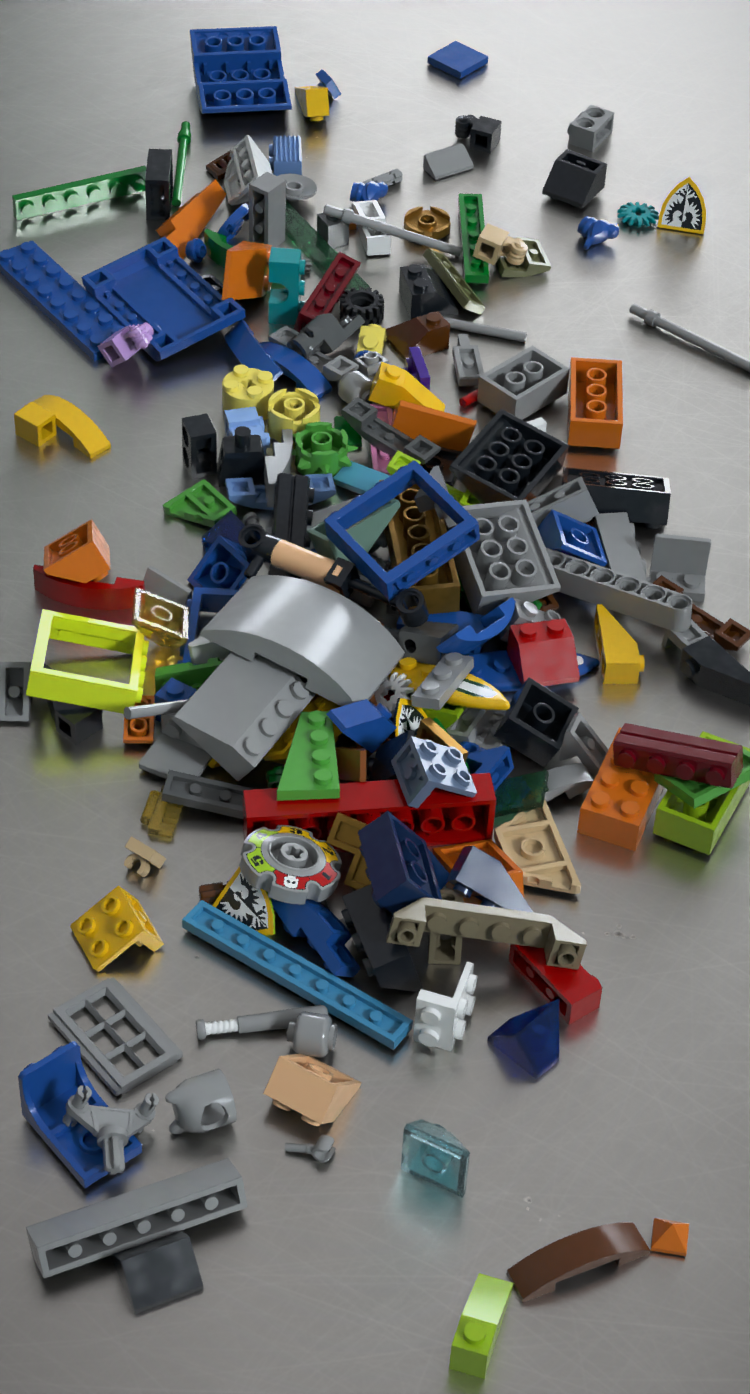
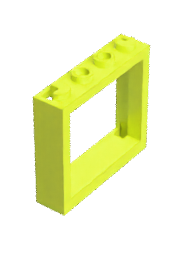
M42 609L26 696L124 714L126 707L134 706L135 703H141L149 647V641L144 640L145 629ZM55 639L132 654L129 683L125 684L43 668L48 640Z

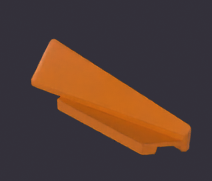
M213 180L201 192L191 197L156 229L161 238L165 236L178 248L179 257L182 259L186 256L185 250L188 241L199 237L226 197L225 191L217 180Z

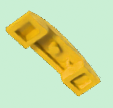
M43 395L32 401L55 413L56 426L73 438L74 447L90 459L111 448V443L99 427L83 411L69 401L55 395Z

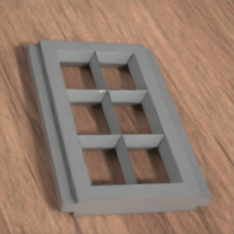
M114 977L105 979L53 1009V1012L48 1014V1019L69 1043L75 1041L80 1046L81 1057L116 1097L127 1093L177 1063V1060L183 1057V1052ZM104 996H107L120 1010V1012L106 1020L91 1005ZM85 1007L99 1022L98 1025L86 1032L71 1017V1015ZM124 1017L140 1032L139 1035L127 1042L110 1026ZM104 1029L120 1045L105 1055L90 1039V1037ZM144 1039L160 1055L147 1064H144L131 1049V1047ZM124 1051L139 1067V1069L125 1077L110 1061Z

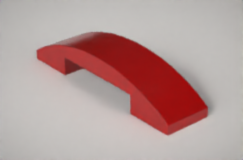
M34 565L33 567L35 590L63 604L94 610H122L144 606L145 584L141 580L117 577L114 584L94 581L81 583L47 575L43 570L44 566Z

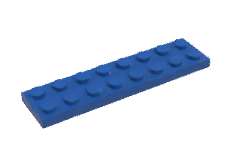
M34 241L24 242L21 245L0 252V273L93 361L104 358L97 346L116 331L124 328V326Z

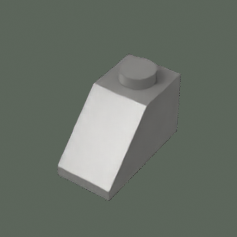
M0 662V721H29L32 697L26 696L32 662Z

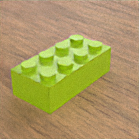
M704 731L699 736L701 738L736 744ZM742 746L743 749L750 752V748ZM750 780L695 809L667 790L656 809L653 834L710 855L748 788Z

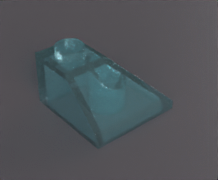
M423 1119L407 1123L403 1132L401 1170L463 1198L466 1194L470 1152L453 1133L447 1131L441 1125L432 1124Z

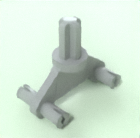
M83 1085L79 1086L76 1094L71 1096L66 1103L65 1108L67 1112L63 1116V1123L68 1127L71 1123V1127H73L78 1121L89 1130L93 1136L97 1137V1144L103 1149L104 1170L109 1175L122 1173L125 1169L124 1146L127 1145L131 1136L137 1132L138 1134L142 1133L144 1127L152 1122L156 1113L155 1107L159 1103V1097L152 1093V1096L150 1093L146 1094L143 1102L138 1103L134 1110L94 1106L88 1103L92 1090L88 1086H85L84 1090Z

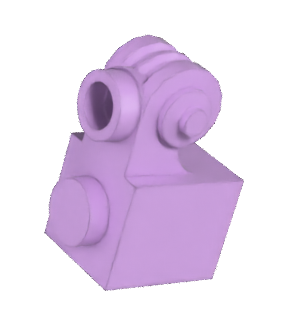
M146 322L136 326L134 324L132 326L128 325L116 331L97 347L112 368L129 359L141 348L145 349L148 347V344L153 339L154 330Z

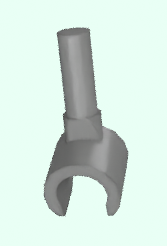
M321 1135L315 1145L285 1143V1151L312 1154L321 1163L329 1161L336 1148L332 1147L334 1139L328 1135Z

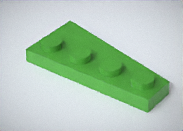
M329 711L301 712L277 789V801L340 798L333 722L326 715Z

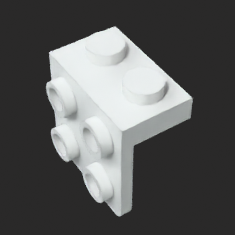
M466 962L453 998L420 989L416 999L413 1041L428 1047H436L451 1052L455 1040L462 1039L466 1027V1021L463 1019L465 1014L471 1015L475 1004V996L472 995L475 991L478 975L473 974L474 963Z

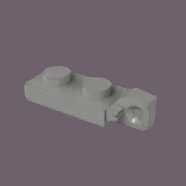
M458 334L457 346H453L452 350L459 386L478 385L479 376L484 374L478 345H470L468 334Z

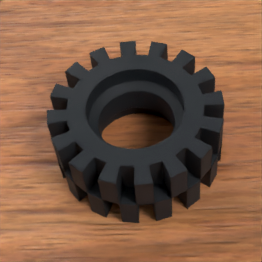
M353 287L351 292L349 290L344 291L340 298V319L347 315L351 318L360 314L365 321L364 326L380 324L384 317L383 295L379 294L377 290L372 292V288L369 287L367 290H363V287H359V290H356Z

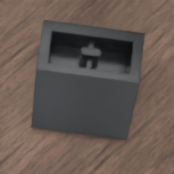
M566 149L555 160L543 187L542 194L583 209L604 188L607 163Z

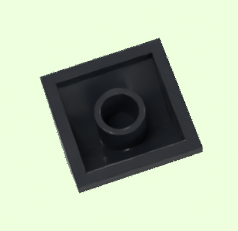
M183 1231L110 1255L135 1314L203 1290V1282L190 1236Z

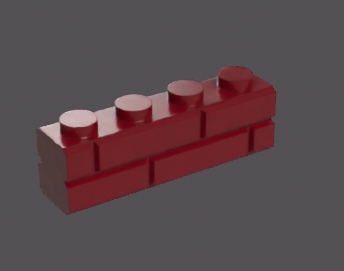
M625 723L613 743L615 766L732 789L743 768L742 745Z

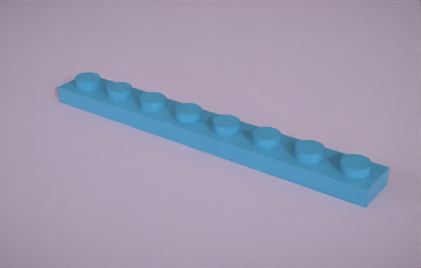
M203 900L182 919V928L311 1003L326 1006L330 1014L393 1050L412 1030L413 1020Z

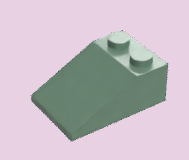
M393 498L346 529L367 553L400 508L399 500ZM324 521L307 530L316 553L335 561L340 557L351 562L327 538Z

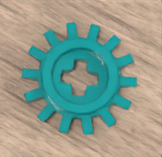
M632 202L621 205L620 209L617 210V213H620L618 218H623L621 222H627L629 226L648 227L650 222L655 224L656 220L659 219V212L655 210V207L647 206V203L640 205L639 202H636L634 205Z

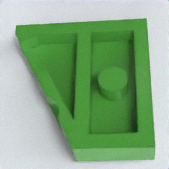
M205 479L163 504L164 513L213 528H217L237 515L236 507Z

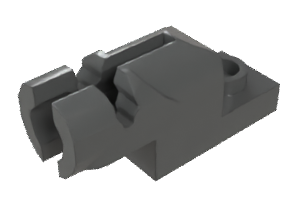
M331 313L318 315L302 328L298 335H295L287 342V347L305 359L318 351L328 354L337 349L365 321L360 314L351 318L347 315L339 321Z

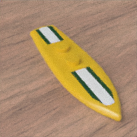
M407 657L399 661L388 677L390 680L394 672L399 673L398 676L404 673L407 675L404 680L411 679L412 683L407 687L414 688L412 692L414 693L436 665L420 663L415 658ZM470 673L446 702L455 706L484 710H508L510 708V703L499 690Z

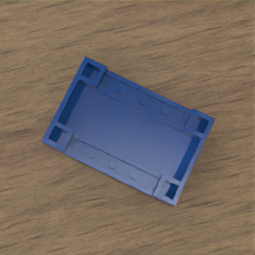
M165 236L82 277L86 291L124 327L132 326L133 324L136 326L145 322L152 326L154 330L153 339L144 350L155 361H161L246 318L245 309L231 297L222 300V295L179 257L178 248Z

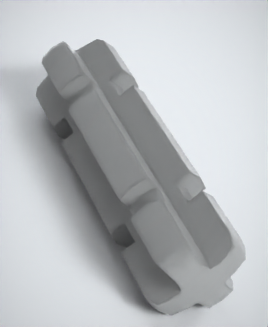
M398 169L389 171V173H383L362 183H380L383 181L389 187L401 182L403 174Z

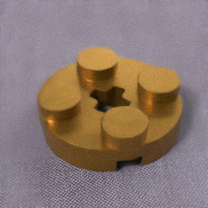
M423 206L410 209L405 214L403 228L405 230L437 240L450 234V216L440 208L430 206V210H423Z

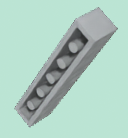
M229 1158L27 1226L26 1231L32 1257L43 1278H47L247 1208L248 1205L242 1176Z

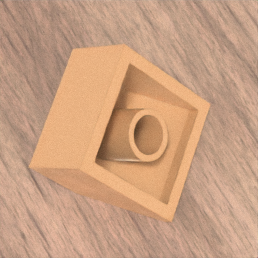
M292 1054L279 1056L263 1094L273 1099L272 1103L278 1108L286 1111L293 1109L302 1114L301 1119L306 1123L320 1126V1124L335 1121L358 1091L361 1082L314 1057Z

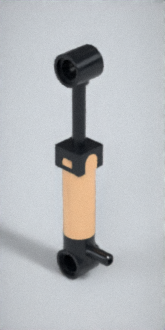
M248 524L238 534V541L246 558L251 561L244 572V576L247 579L256 576L265 562L315 584L324 586L346 598H349L352 591L355 590L394 606L403 624L408 627H419L429 617L426 601L422 592L418 589H405L395 598L388 601L375 586L360 580L356 565L340 557L335 561L266 533L264 528L258 524ZM412 606H417L414 609L408 610Z

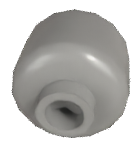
M360 371L348 372L341 377L338 383V394L347 404L357 397L368 404H372L373 402L368 400L372 380Z
M301 1012L297 1016L296 1022H289L287 1042H293V1049L296 1054L323 1058L329 1051H334L337 1038V1024H332V1019L329 1015Z

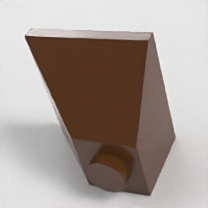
M438 311L431 312L387 328L386 341L404 361L405 358H409V347L419 346L422 356H427L449 349L450 323Z

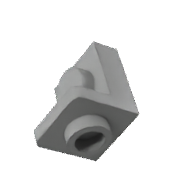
M691 619L690 628L686 631L675 632L665 629L662 645L668 648L675 644L682 651L683 648L708 635Z

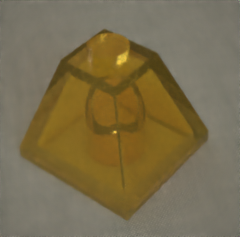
M136 587L133 596L132 624L148 640L153 641L159 646L177 649L186 644L188 640L189 607Z

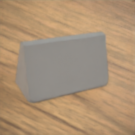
M462 143L424 155L423 169L435 180L474 168L473 162Z
M149 566L143 579L145 584V602L174 620L181 621L187 616V599H192V590L158 569Z

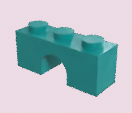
M271 247L269 283H279L286 288L271 289L268 310V323L295 325L298 314L305 304V301H300L301 295L304 296L305 281L301 280V275H305L306 260L301 259V249Z

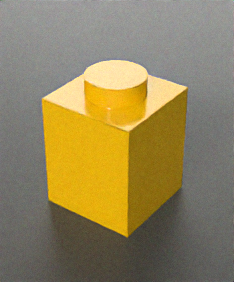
M30 402L14 413L16 435L37 447H40L57 435L55 413L44 407Z

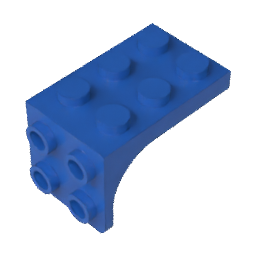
M72 1041L65 1046L56 1048L50 1055L40 1061L27 1065L18 1075L22 1115L80 1184L86 1188L109 1173L104 1170L103 1149L98 1146L97 1137L93 1136L78 1121L73 1127H71V1123L69 1127L63 1123V1116L67 1112L65 1108L66 1103L71 1096L76 1094L79 1086L83 1085V1090L85 1086L92 1090V1095L88 1100L89 1105L109 1106L98 1095L88 1079L81 1060L80 1046L75 1041ZM134 1135L129 1138L127 1145L124 1146L125 1163L142 1153V1144Z

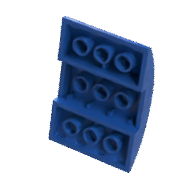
M277 26L190 30L194 80L198 105L202 114L292 109L288 83L284 76L281 61V47Z

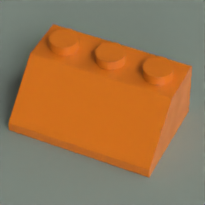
M92 519L44 547L43 570L47 575L88 583L91 580L94 582L100 581L108 575V571L111 569L109 545Z

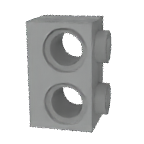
M590 105L569 124L567 130L569 134L568 144L593 152L612 133L615 112Z

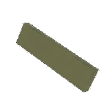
M427 248L423 254L424 258L460 305L466 310L481 315L486 309L484 304L444 254Z

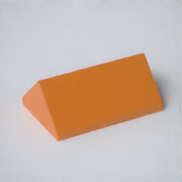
M400 400L394 406L391 426L412 439L421 435L440 447L463 452L469 445L477 421Z

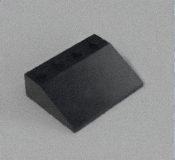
M500 409L454 460L449 470L481 504L525 499L528 502L538 497L562 469L569 445Z
M563 467L561 485L582 476L599 514L627 512L630 523H645L644 526L648 528H660L661 525L667 526L671 497L669 478Z

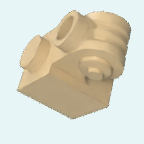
M487 223L479 235L472 256L492 265H495L500 256H506V260L510 264L521 265L528 247L522 239H514L508 236L509 232Z

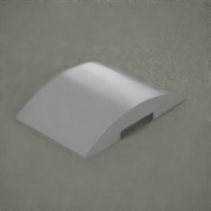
M279 575L252 576L200 633V636L250 661H253L259 654L307 678L306 689L340 706L364 699L370 700L405 653L397 640L376 618L350 599L324 586L294 577Z

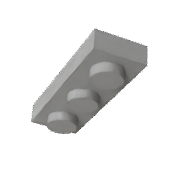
M457 652L445 654L411 695L412 706L440 710L474 668L473 656H465Z

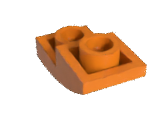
M142 695L141 703H135L134 706L154 704V696ZM155 716L126 719L124 717L123 743H154Z

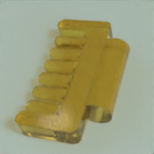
M163 785L160 792L156 790L150 792L140 821L142 824L148 825V834L171 839L174 837L175 825L178 823L177 819L180 818L179 814L182 812L181 808H183V805L161 801Z

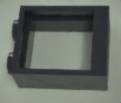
M172 149L148 150L145 176L146 220L166 221L171 216L173 195Z

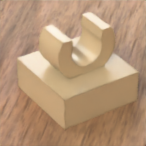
M132 836L125 845V848L133 854H130L125 859L124 866L132 870L137 862H141L137 874L143 878L149 874L150 864L160 869L166 860L156 850Z

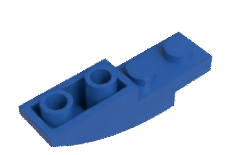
M271 898L273 910L283 921V927L286 932L293 937L307 938L308 944L324 960V967L329 973L334 976L354 977L360 971V966L345 946L352 937L351 933L331 911L319 902L307 899L304 905L284 903Z

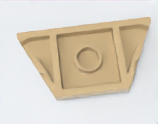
M545 798L538 800L536 807L529 812L521 811L511 821L504 822L494 829L496 845L523 871V885L580 894L581 883Z

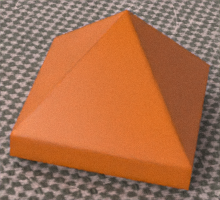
M654 1218L650 1251L686 1256L689 1223Z

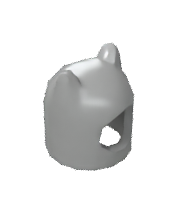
M220 1069L185 1079L165 1097L166 1102L172 1104L175 1120L169 1126V1131L172 1134L186 1132L205 1133L235 1123L237 1120L234 1098L229 1083Z

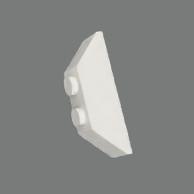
M248 134L231 149V160L227 165L224 177L227 199L231 206L248 202L249 184L265 172L272 174L269 161Z

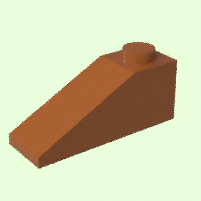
M335 747L339 779L366 782V750L364 747Z

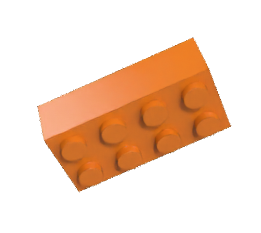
M571 357L568 379V445L620 449L623 428L622 361Z
M619 727L580 808L577 833L636 851L664 787L654 781L653 773L614 765L613 743L622 729Z

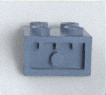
M411 736L391 760L408 806L419 808L435 787L472 798L477 794L472 776L469 774L463 759V754L455 747H447L428 739L423 740Z

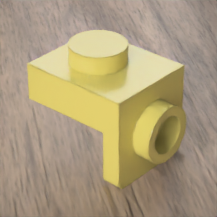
M377 324L362 325L360 327L356 354L360 351L368 350L376 351L382 355L384 342H386L387 338L386 328H382Z

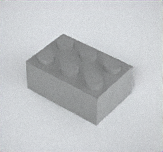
M532 345L479 376L477 401L495 413L502 409L523 420L567 394L570 369Z

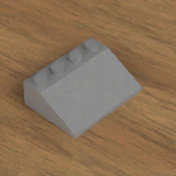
M526 499L462 506L479 522L480 540L454 557L455 567L472 613L486 615L512 597L524 602H533L560 591V583ZM445 521L446 529H447V532H448V531L451 530L453 527L448 528L447 523H446V521Z
M231 651L174 715L172 720L232 777L239 781L258 765L316 693L306 689V682L295 672L259 654L253 661H250Z

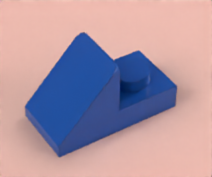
M505 745L468 754L466 759L471 774H491L494 792L514 769L510 747Z

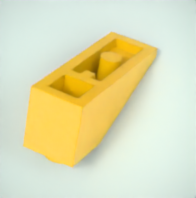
M321 86L295 87V93L305 117H310V121L324 120L323 116H330L328 88Z
M381 362L372 381L369 401L394 409V406L400 400L444 412L445 404L408 371L395 365Z
M597 604L594 630L603 684H638L639 672H644V655H639L637 642L602 604Z

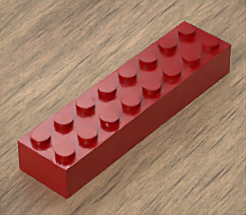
M490 773L470 774L477 790V794L473 798L435 787L419 808L407 805L398 779L339 783L340 798L277 801L278 788L243 790L244 841L250 833L259 828L266 827L275 830L277 825L299 827L312 832V836L315 839L327 841L337 813L369 824L387 811L425 840L427 846L492 840L496 796ZM331 845L337 851V853L348 852L346 850Z

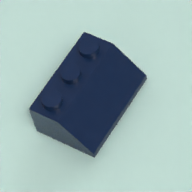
M389 811L358 831L361 842L359 849L367 865L365 872L373 888L371 895L379 908H385L394 914L396 911L423 897L442 899L425 840Z

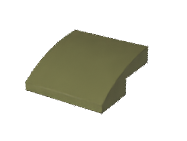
M517 237L522 239L528 247L521 265L510 264L506 260V256H500L495 263L501 277L508 278L533 276L551 269V264L539 239Z

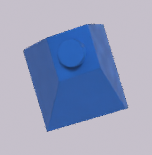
M553 509L537 527L546 548L602 567L606 566L607 560L595 527Z
M218 535L187 580L194 587L239 590L247 579L244 576V572L251 561L246 558L242 547L238 543Z

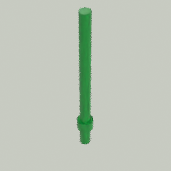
M187 121L182 122L181 130L178 132L177 137L179 147L172 195V205L174 207L181 205L187 149L191 142L190 123Z

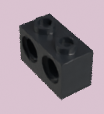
M207 413L182 418L183 462L191 479L217 474V434Z

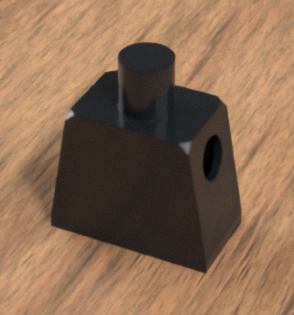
M237 427L235 429V436H225L222 438L217 462L219 487H226L225 479L252 477L254 485H264L265 454L261 436L251 435V430L248 427Z

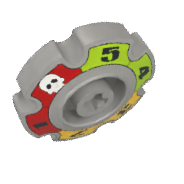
M277 825L275 830L262 827L247 836L242 847V857L239 866L247 882L255 889L266 890L268 897L284 903L304 905L307 899L321 902L335 892L341 876L339 870L342 862L337 851L329 843H326V840L315 839L312 836V832L299 827Z

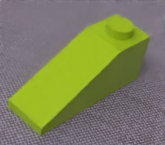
M481 1273L478 1274L461 1314L451 1345L449 1369L485 1379L514 1283Z

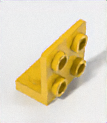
M119 885L70 926L91 966L97 972H100L134 943L139 947L145 945L153 952L164 945L139 900Z

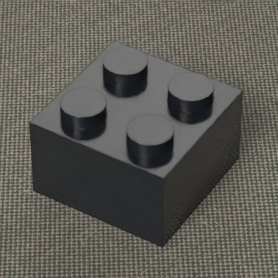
M529 677L514 694L510 702V708L506 710L494 736L545 767L560 750L565 732L579 708Z

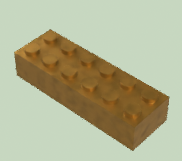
M414 484L394 498L399 500L401 506L384 529L392 569L447 532L444 518L439 520L435 508L422 513L419 512L414 501L415 495L420 489L417 484ZM454 558L409 587L422 592L429 614L459 611L460 583ZM412 606L408 610L414 609L417 606Z

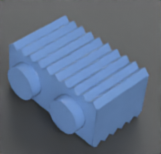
M281 135L273 137V144H269V163L271 170L274 171V175L278 176L288 173L302 175L301 137L299 135L297 137L294 135L292 137L290 135L288 137L285 135L283 137Z

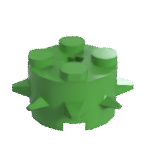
M329 422L308 423L305 425V430L300 433L297 431L296 434H293L295 448L292 449V455H295V466L303 476L307 474L332 473V477H334L342 467H350L352 465V462L347 457V453L358 449L357 446L348 445V435L344 429L339 431L332 428V423Z

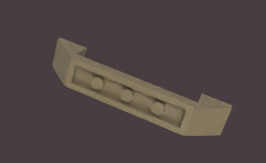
M423 897L396 911L393 914L386 938L387 943L419 947L423 932L544 948L546 964L548 966L577 970L587 946L585 939L551 915Z

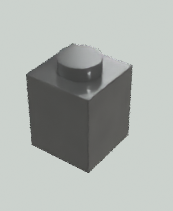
M320 213L317 214V239L327 250L349 245V224L340 222L341 219Z

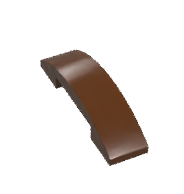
M662 575L652 583L682 594L684 591L683 588ZM692 604L691 619L725 650L738 651L750 639V630L730 618L724 624Z
M633 1222L605 1224L574 1233L535 1251L509 1268L506 1274L509 1280L514 1283L513 1287L522 1303L555 1291L557 1282L614 1260L618 1266L649 1255L650 1249Z

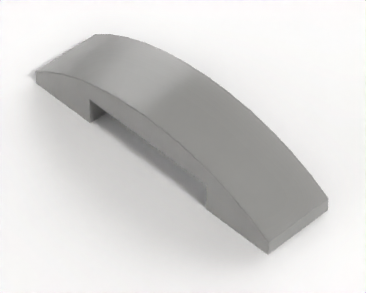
M284 326L269 335L268 340L287 347V342L295 335H298L299 332ZM318 351L307 358L329 381H338L344 374L359 369V364L342 355L332 359Z

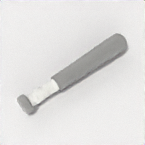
M315 1005L237 1016V1019L204 1022L203 1019L196 1020L198 1040L206 1039L207 1035L227 1032H239L241 1034L288 1029L289 1022H296L297 1016L301 1012L328 1015V1010L324 1005Z

